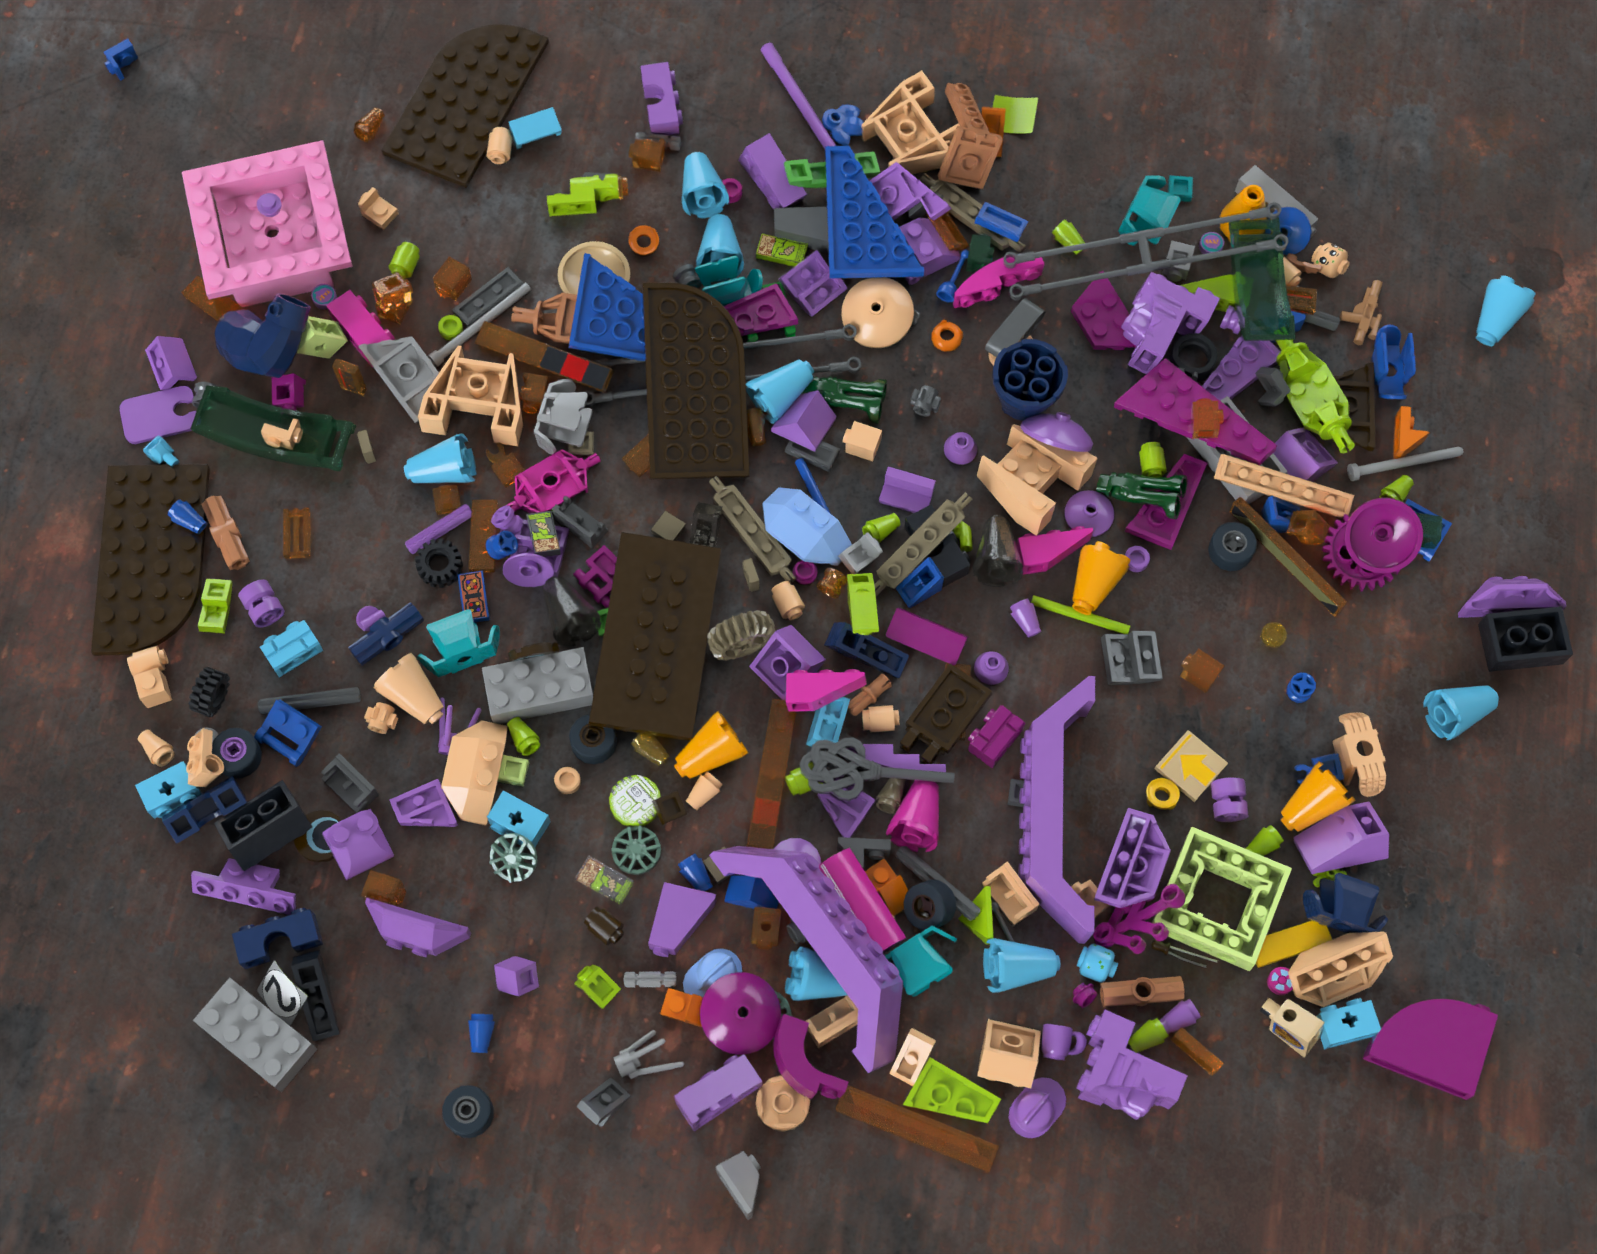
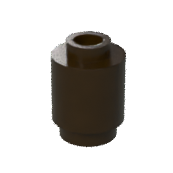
M595 907L584 921V924L588 926L587 930L606 945L610 943L615 945L624 935L622 930L624 924L605 909L601 910L599 907Z

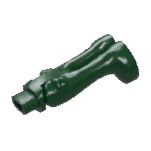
M814 376L811 383L801 394L819 391L829 406L863 410L867 412L871 422L879 423L882 413V402L885 400L887 391V380L878 379L873 382H856L832 377L819 379V377ZM847 393H856L870 397L847 395Z
M1112 472L1111 475L1100 474L1096 491L1106 493L1107 497L1112 496L1124 502L1160 506L1164 509L1168 518L1177 520L1181 508L1180 498L1185 496L1187 490V476L1175 475L1169 478L1137 475L1129 472L1116 475V472ZM1145 489H1155L1164 492L1145 491Z

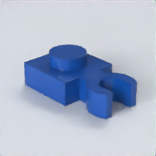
M1338 753L1312 758L1313 766L1310 767L1304 764L1294 767L1296 771L1305 770L1307 776L1314 765L1320 761L1324 764L1320 767L1323 772L1329 769L1338 780L1344 779ZM1304 779L1297 780L1299 784L1304 781Z

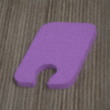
M179 386L124 400L120 405V414L127 441L131 444H139L151 441L158 435L164 438L189 432L197 428L199 424L197 411L189 412L184 416H178L174 413V409L178 404L192 403L194 397L192 390L187 386Z

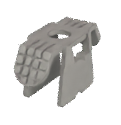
M562 379L549 383L537 416L534 434L538 446L552 455L556 452V448L548 438L578 447L583 445L593 413L591 408H585L588 394L586 392H575L576 385L571 379Z

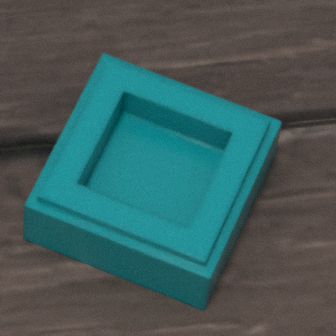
M1169 175L1168 193L1179 196L1181 198L1180 201L1191 202L1193 177Z

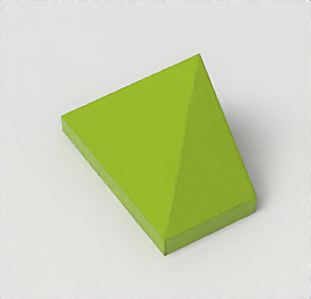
M985 886L972 901L981 910L978 917L971 921L962 914L958 920L981 941L989 944L986 943L987 940L993 939L991 887Z

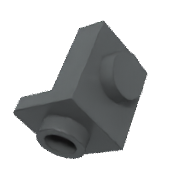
M1261 367L1255 373L1266 390V393L1258 400L1260 405L1275 407L1281 404L1284 397L1291 391L1283 379L1282 372L1277 368Z

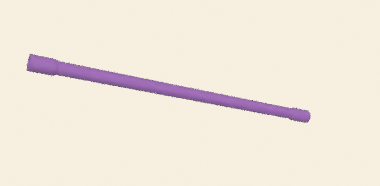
M772 43L765 44L761 48L762 54L780 78L823 148L825 149V146H836L784 65ZM905 277L909 285L917 283L921 277Z

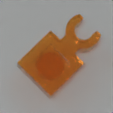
M498 442L496 445L499 453L492 454L489 449L485 451L489 461L494 463L491 465L492 470L505 488L515 483V476L525 470L513 453L505 456L504 446Z

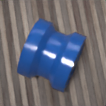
M504 530L497 535L489 537L486 541V550L495 560L512 555L518 549V541L510 531Z
M1297 673L1288 683L1286 693L1296 703L1306 702L1314 693L1316 682L1307 673Z

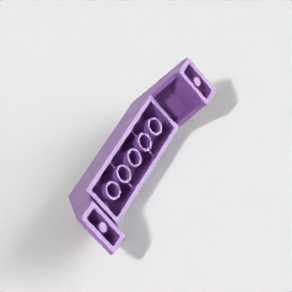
M1088 676L1035 719L1029 730H1025L1024 738H1021L1020 753L1024 754V763L1020 765V778L1024 779V786L1020 788L1019 802L1024 804L1023 813H1020L1019 829H1023V839L1020 838L1019 854H1023L1022 864H1019L1018 876L1023 880V883L1038 901L1039 905L1079 944H1085L1094 933V906L1087 905L1062 878L1064 731L1079 717H1086L1095 702V676Z
M744 846L713 851L709 856L724 877L740 874L763 879L858 1008L857 1046L852 1052L865 1070L870 1073L895 1060L903 980L899 976L896 966L890 963L883 955L881 946L876 941H873L866 932L867 928L864 923L851 912L849 903L836 892L832 880L826 877L819 869L817 860L806 852Z

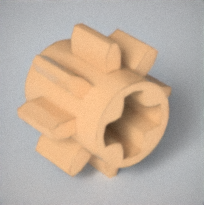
M380 702L376 703L374 708L368 707L364 717L366 722L369 723L368 728L381 734H386L389 728L394 730L398 721L397 715L393 714L395 709L390 705Z

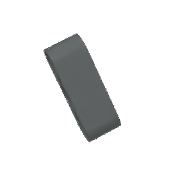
M1024 298L991 336L985 346V350L997 357L1004 347L1007 348L1021 342L1022 339H1027L1040 324L1046 311L1027 298Z

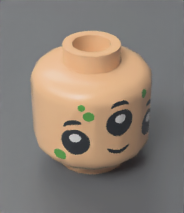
M1332 243L1318 246L1311 260L1313 264L1321 265L1323 268L1319 273L1329 278H1335L1339 274H1344L1349 267L1347 251Z

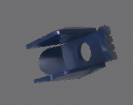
M1342 873L1335 874V881L1326 878L1320 880V898L1312 889L1306 890L1303 894V905L1308 919L1344 933L1380 932L1388 922V918L1383 915L1367 927L1380 889L1376 885Z

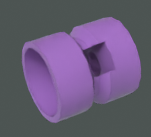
M264 579L248 584L238 595L245 609L249 610L248 614L254 625L258 628L275 623L285 612L278 598L274 597L275 593L270 584Z
M1222 778L1211 783L1212 798L1216 800L1213 804L1214 819L1219 822H1235L1248 818L1247 801L1243 800L1246 796L1245 780L1241 778Z

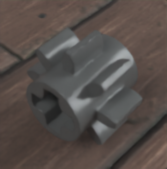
M922 386L920 391L914 389L910 404L914 405L913 410L917 414L929 416L931 411L937 413L942 398L937 397L938 391L935 388Z

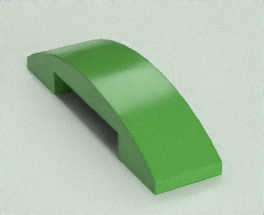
M875 151L855 154V159L863 167V172L867 178L880 174ZM807 159L784 161L789 185L805 188L826 187V162L808 164Z

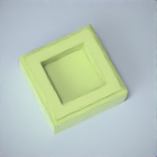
M503 755L498 782L523 787L529 760Z

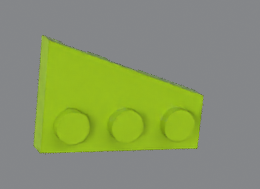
M930 1057L903 1105L988 1123L1001 1099Z

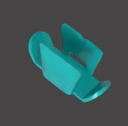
M1146 176L1118 230L1120 235L1158 227L1168 228L1181 198L1158 190L1166 185L1164 177ZM1132 212L1139 216L1136 222L1129 220ZM1161 237L1148 239V241L1156 245ZM1138 241L1130 242L1128 244L1133 246L1137 244Z
M738 256L723 258L718 262H709L695 268L704 286L702 291L714 297L723 306L760 291L762 287L763 277L759 269H752L747 278L744 276L737 278ZM730 278L728 281L711 285V282L718 281L719 279Z
M470 609L428 624L426 628L443 659L433 662L423 654H419L417 659L438 678L449 673H457L478 663L480 664L484 662L483 660L497 654L500 640L499 626L493 625L488 641L481 644L478 626L473 622ZM471 656V658L465 662H457L463 660L464 657L469 658Z
M930 926L923 932L915 935L885 956L889 962L894 961L899 971V976L903 980L906 993L913 997L930 988L931 982H939L953 972V968L926 938L935 932L953 942H956L957 938L934 926Z

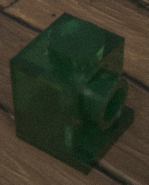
M972 234L966 271L977 272L992 263L994 247H990V236Z

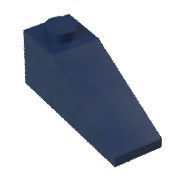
M834 622L824 646L848 658L895 678H900L909 658L908 654L871 635L853 633L852 625L846 622Z

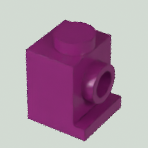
M294 373L283 375L280 378L272 377V405L282 410L283 413H296L297 408L304 407V385H306V380Z

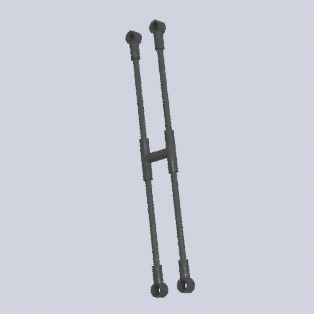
M1272 202L1268 207L1249 210L1248 213L1168 228L1147 229L1122 234L1115 238L1035 253L1034 251L1020 254L1007 252L1003 257L1004 266L1014 268L1019 263L1035 261L1036 258L1110 244H1125L1138 241L1143 263L1127 266L1126 269L1041 285L1040 283L1025 286L1013 284L1010 287V297L1013 300H1020L1025 295L1041 293V290L1122 275L1131 276L1168 269L1175 265L1250 251L1259 252L1271 249L1283 251L1288 245V238L1283 234H1279L1274 239L1256 242L1255 245L1174 260L1165 259L1152 262L1148 239L1163 237L1164 234L1249 218L1250 220L1264 217L1276 219L1281 213V206L1276 202ZM1275 208L1277 209L1278 213L1273 214L1270 212L1269 209ZM1283 240L1285 245L1280 246L1276 241ZM1012 257L1015 261L1008 263L1006 259ZM1019 289L1021 294L1014 295L1012 291Z
M847 324L842 329L827 330L825 333L743 343V347L748 349L818 339L832 340L844 338L847 341H851L856 337L857 330L854 325ZM850 329L853 331V335L848 336L845 334V331ZM850 357L848 361L829 363L826 366L812 368L814 373L830 371V373L840 371L857 373L861 369V360L857 357ZM621 358L613 360L599 359L589 362L609 368V366L645 361ZM851 362H856L858 364V367L852 368L849 364ZM764 374L745 376V382H748ZM646 389L612 393V391L601 393L584 391L593 398L591 402H586L585 407H592L595 403L613 401L616 398L647 395Z

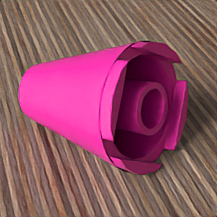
M915 780L887 827L886 835L890 834L892 836V843L899 847L907 846L914 852H918L919 848H926V852L936 849L939 840V786L936 782Z

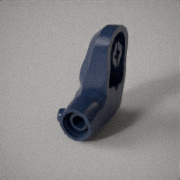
M277 293L273 301L268 305L264 321L249 310L229 311L220 318L216 325V348L236 369L257 375L280 378L288 371L299 349L302 333L306 330L311 307L299 299Z

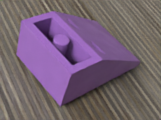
M1370 802L1347 806L1293 837V841L1311 874L1387 859L1389 855V833Z

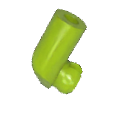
M961 521L952 531L960 539V550L969 552L973 549L972 531L970 526Z

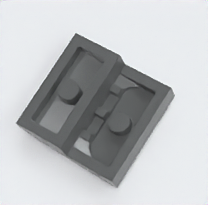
M1131 631L1129 634H1104L1101 637L1108 685L1141 684L1161 681L1163 679L1155 631Z

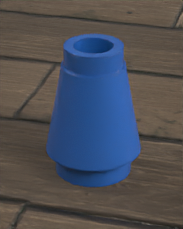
M177 500L168 511V516L172 522L197 534H200L207 526V522L187 501Z
M696 853L678 864L681 869L679 872L694 889L706 892L713 887L703 860L698 858Z
M471 1014V1020H468L471 1052L488 1053L495 1025L493 1015Z

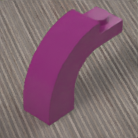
M783 1014L779 1020L773 1043L775 1061L782 1077L795 1091L809 1099L816 1095L817 1090L821 1091V1095L830 1099L840 1098L846 1092L848 1081L816 1070L805 1056L804 1039L809 1023Z

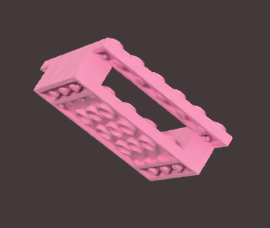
M323 140L182 172L208 299L233 294L239 308L272 301L277 293L294 296L311 292L320 284H328L333 287L331 272L353 267ZM266 193L276 194L281 200L282 207L280 212L274 217H267L258 211L257 201L259 197ZM213 196L218 208L230 268H227ZM269 231H279L275 237H267Z

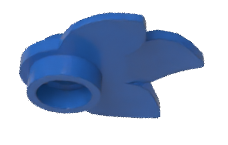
M842 105L838 109H828L822 117L825 129L831 132L832 138L837 143L844 146L849 145L850 136L862 135V124L864 122L858 118L860 109L853 105Z

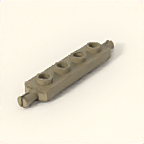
M924 173V176L922 175L920 181L928 186L931 191L943 195V200L950 205L952 209L947 212L1001 251L1008 246L1015 249L1019 254L1024 251L1026 245L1020 241L1017 243L975 223L976 217L983 206L953 183L939 179L934 180L927 173Z
M717 476L714 479L712 478L709 483L717 492L713 497V502L772 577L780 573L785 581H789L790 584L791 581L794 582L796 577L788 569L792 559L779 542L766 531L765 524L734 484L725 487Z
M966 492L955 503L947 499L876 571L880 578L874 584L875 589L880 585L875 591L876 596L886 586L895 589L965 518L962 509L973 500L969 496L962 503L968 496Z

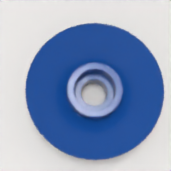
M1283 207L1278 218H1268L1265 228L1267 240L1274 239L1277 235L1283 234V228L1288 231V245L1285 250L1277 251L1278 253L1284 255L1289 253L1296 254L1308 245L1311 238V224L1301 210L1294 207ZM1283 240L1276 241L1280 246L1285 245Z

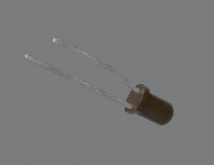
M1154 940L1151 943L1153 950L1163 952L1164 955L1169 953L1198 966L1206 968V965L1187 960L1170 952L1169 948L1217 963V960L1170 946V942L1164 943Z

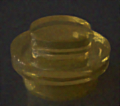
M1271 622L1263 627L1261 638L1267 646L1279 647L1286 641L1287 632L1281 624Z

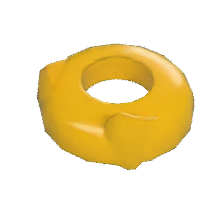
M1165 778L1152 780L1146 789L1147 804L1149 807L1154 806L1161 810L1174 809L1180 797L1178 787L1171 780ZM1163 790L1168 793L1169 799L1161 801L1156 798L1155 792Z

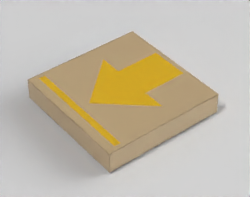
M1187 730L1154 769L1164 778L1175 783L1178 789L1195 803L1228 765V762Z

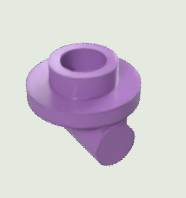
M365 606L359 610L356 622L363 631H370V627L377 620L386 616L382 610H378L373 606Z

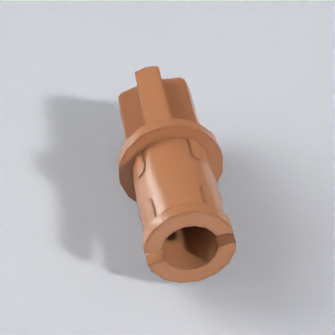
M881 673L867 687L863 686L861 692L849 702L847 711L851 715L857 716L869 704H875L877 702L876 698L892 686L890 681L886 683L889 680L888 677Z

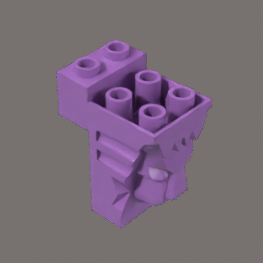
M1151 272L1137 292L1132 303L1134 307L1121 326L1124 330L1123 336L1136 346L1131 354L1128 365L1144 374L1150 372L1164 357L1176 332L1183 336L1189 333L1199 334L1209 322L1220 298L1216 297L1211 291L1201 289L1200 287L1192 294L1185 287L1168 281L1163 275Z
M1104 1010L1101 1016H1095L1086 1034L1090 1036L1088 1044L1093 1046L1094 1049H1092L1086 1063L1091 1067L1082 1074L1076 1088L1080 1090L1078 1098L1099 1106L1105 1103L1115 1110L1120 1109L1135 1120L1145 1116L1153 1104L1167 1109L1171 1108L1179 1099L1187 1075L1126 1049L1135 1023Z

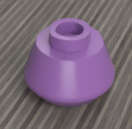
M958 432L946 440L944 453L952 463L959 465L967 464L976 457L977 444L969 434Z
M989 651L982 653L974 663L976 677L985 684H999L1008 675V662L1004 656L997 652Z

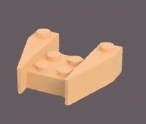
M920 71L902 81L862 124V140L866 141L878 135L894 157V160L888 163V167L897 162L911 174H917L941 168L955 130L960 125L958 123L940 134L922 110L934 103V86L923 71Z
M458 345L423 396L418 414L421 431L446 435L452 410L494 416L491 425L494 443L518 446L523 428V420L513 354L509 353L507 365L464 358L462 346Z
M1013 424L1007 445L1012 448L1010 452L998 464L983 455L977 477L1016 523L1037 536L1051 521L1056 502L1043 493L1057 478L1079 491L1091 478L1098 458L1089 452L1070 451L1048 445L1030 437L1021 430V426Z

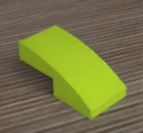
M206 579L201 597L203 607L198 622L199 632L225 633L231 602L232 580Z

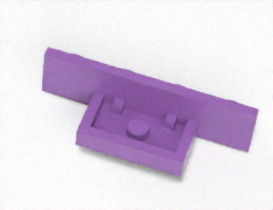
M229 858L219 876L193 871L191 874L192 893L291 915V912L296 910V897L294 893L274 889L280 877L279 869L255 865L243 871L235 859Z

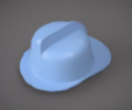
M723 948L708 952L685 974L683 981L684 992L703 997L707 989L719 978L727 974L742 972L739 958L730 950Z

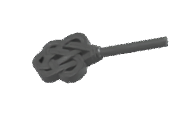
M854 737L843 738L836 743L829 740H818L812 745L811 751L802 757L799 764L801 774L808 780L809 787L813 792L819 794L832 793L838 799L844 801L856 799L862 792L863 782L880 779V777L954 783L955 773L881 767L880 764L865 759V747L861 741ZM846 748H853V749H855L856 753H854V752H852V751H850V750H848V749H846ZM811 762L814 765L812 770L808 766ZM830 764L836 767V769L828 771L826 766ZM860 767L866 771L859 773L856 769ZM845 775L849 776V777H846V778H843V779L834 781L835 779L841 778V777H843V776H845ZM854 786V788L850 791L843 790L845 788Z

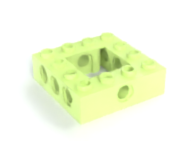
M1191 827L1167 886L1176 884L1185 893V903L1180 908L1168 907L1156 914L1152 923L1160 922L1164 924L1169 930L1168 937L1250 971L1257 961L1292 868ZM1203 870L1252 889L1236 931L1228 928L1229 925L1225 923L1221 925L1204 918L1203 914L1199 912L1195 914L1186 910Z

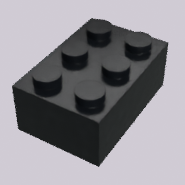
M1562 606L1486 614L1478 624L1489 672L1563 665L1573 655Z
M283 780L214 823L229 852L243 871L257 865L270 854L279 851L284 845L313 828Z

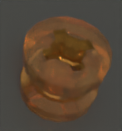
M827 568L824 572L825 577L818 582L817 588L826 596L837 599L841 594V587L847 584V577L836 569Z

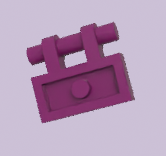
M604 545L586 560V565L591 570L585 574L579 568L574 572L573 576L579 581L578 584L583 589H588L594 595L593 599L599 605L603 604L608 608L617 557ZM597 577L606 584L602 589L594 582Z

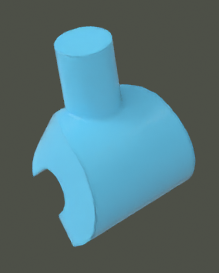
M160 435L156 436L143 449L147 457L158 465L163 461L171 467L179 464V460L172 455L174 450Z

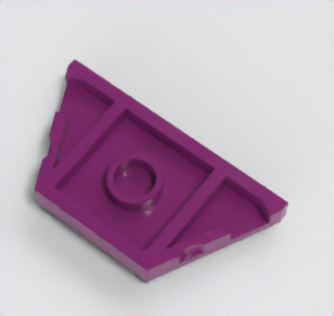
M1109 279L1092 281L1071 308V313L1094 350L1135 348L1136 346L1123 336L1124 330L1121 328L1123 322L1130 314Z

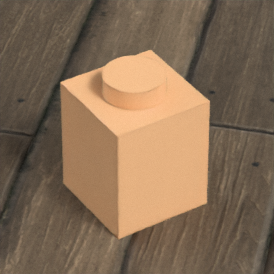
M854 421L852 428H847L844 434L843 443H846L845 453L873 462L881 442L882 430Z
M158 667L133 675L139 699L147 708L172 700L167 679Z

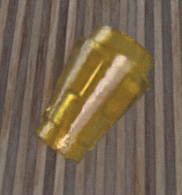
M640 733L631 743L635 748V752L656 763L659 767L670 756L654 735Z

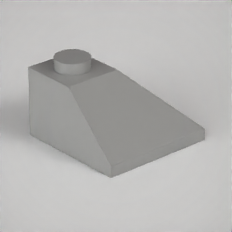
M743 1151L717 1165L716 1172L747 1220L753 1217L760 1178L758 1170L761 1167L752 1154L747 1156Z

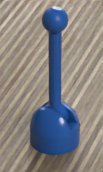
M968 250L961 251V259L951 280L943 282L939 286L936 295L941 300L946 302L954 301V295L957 291L954 282L965 259L970 257Z

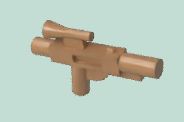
M1374 280L1371 288L1367 287L1363 302L1355 306L1353 313L1341 311L1340 321L1359 323L1353 341L1356 345L1363 344L1368 328L1372 329L1368 338L1371 340L1376 338L1382 318L1381 314H1378L1377 318L1373 317L1375 307H1378L1377 300L1382 287V282L1379 280Z

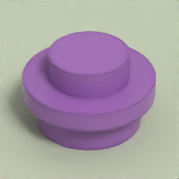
M266 193L259 197L257 201L258 211L267 217L276 216L282 207L280 198L273 193Z

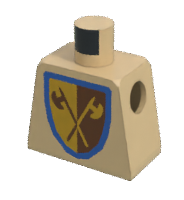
M1268 998L1260 1009L1263 1014L1271 1019L1270 1031L1304 1058L1321 1037L1325 1022L1289 999L1280 1006Z

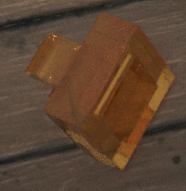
M457 484L443 485L432 489L437 515L451 513L461 506Z

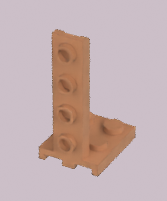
M947 83L945 93L960 126H957L938 173V178L945 182L983 189L1003 139L1001 135L989 132L969 87L962 83H956V85Z

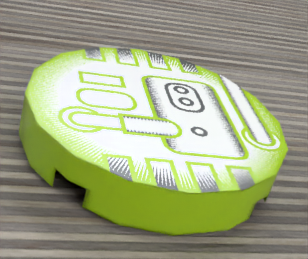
M639 775L627 776L619 780L612 788L609 797L610 810L615 819L625 826H645L658 815L652 801L661 797L660 791L656 784L647 777Z

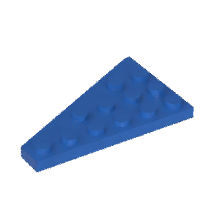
M584 253L569 348L645 361L643 294L625 279L614 274L607 266H603L592 258L590 254Z

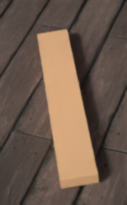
M1220 454L1214 479L1268 496H1274L1284 501L1342 519L1344 514L1349 516L1354 499L1352 494L1225 454Z

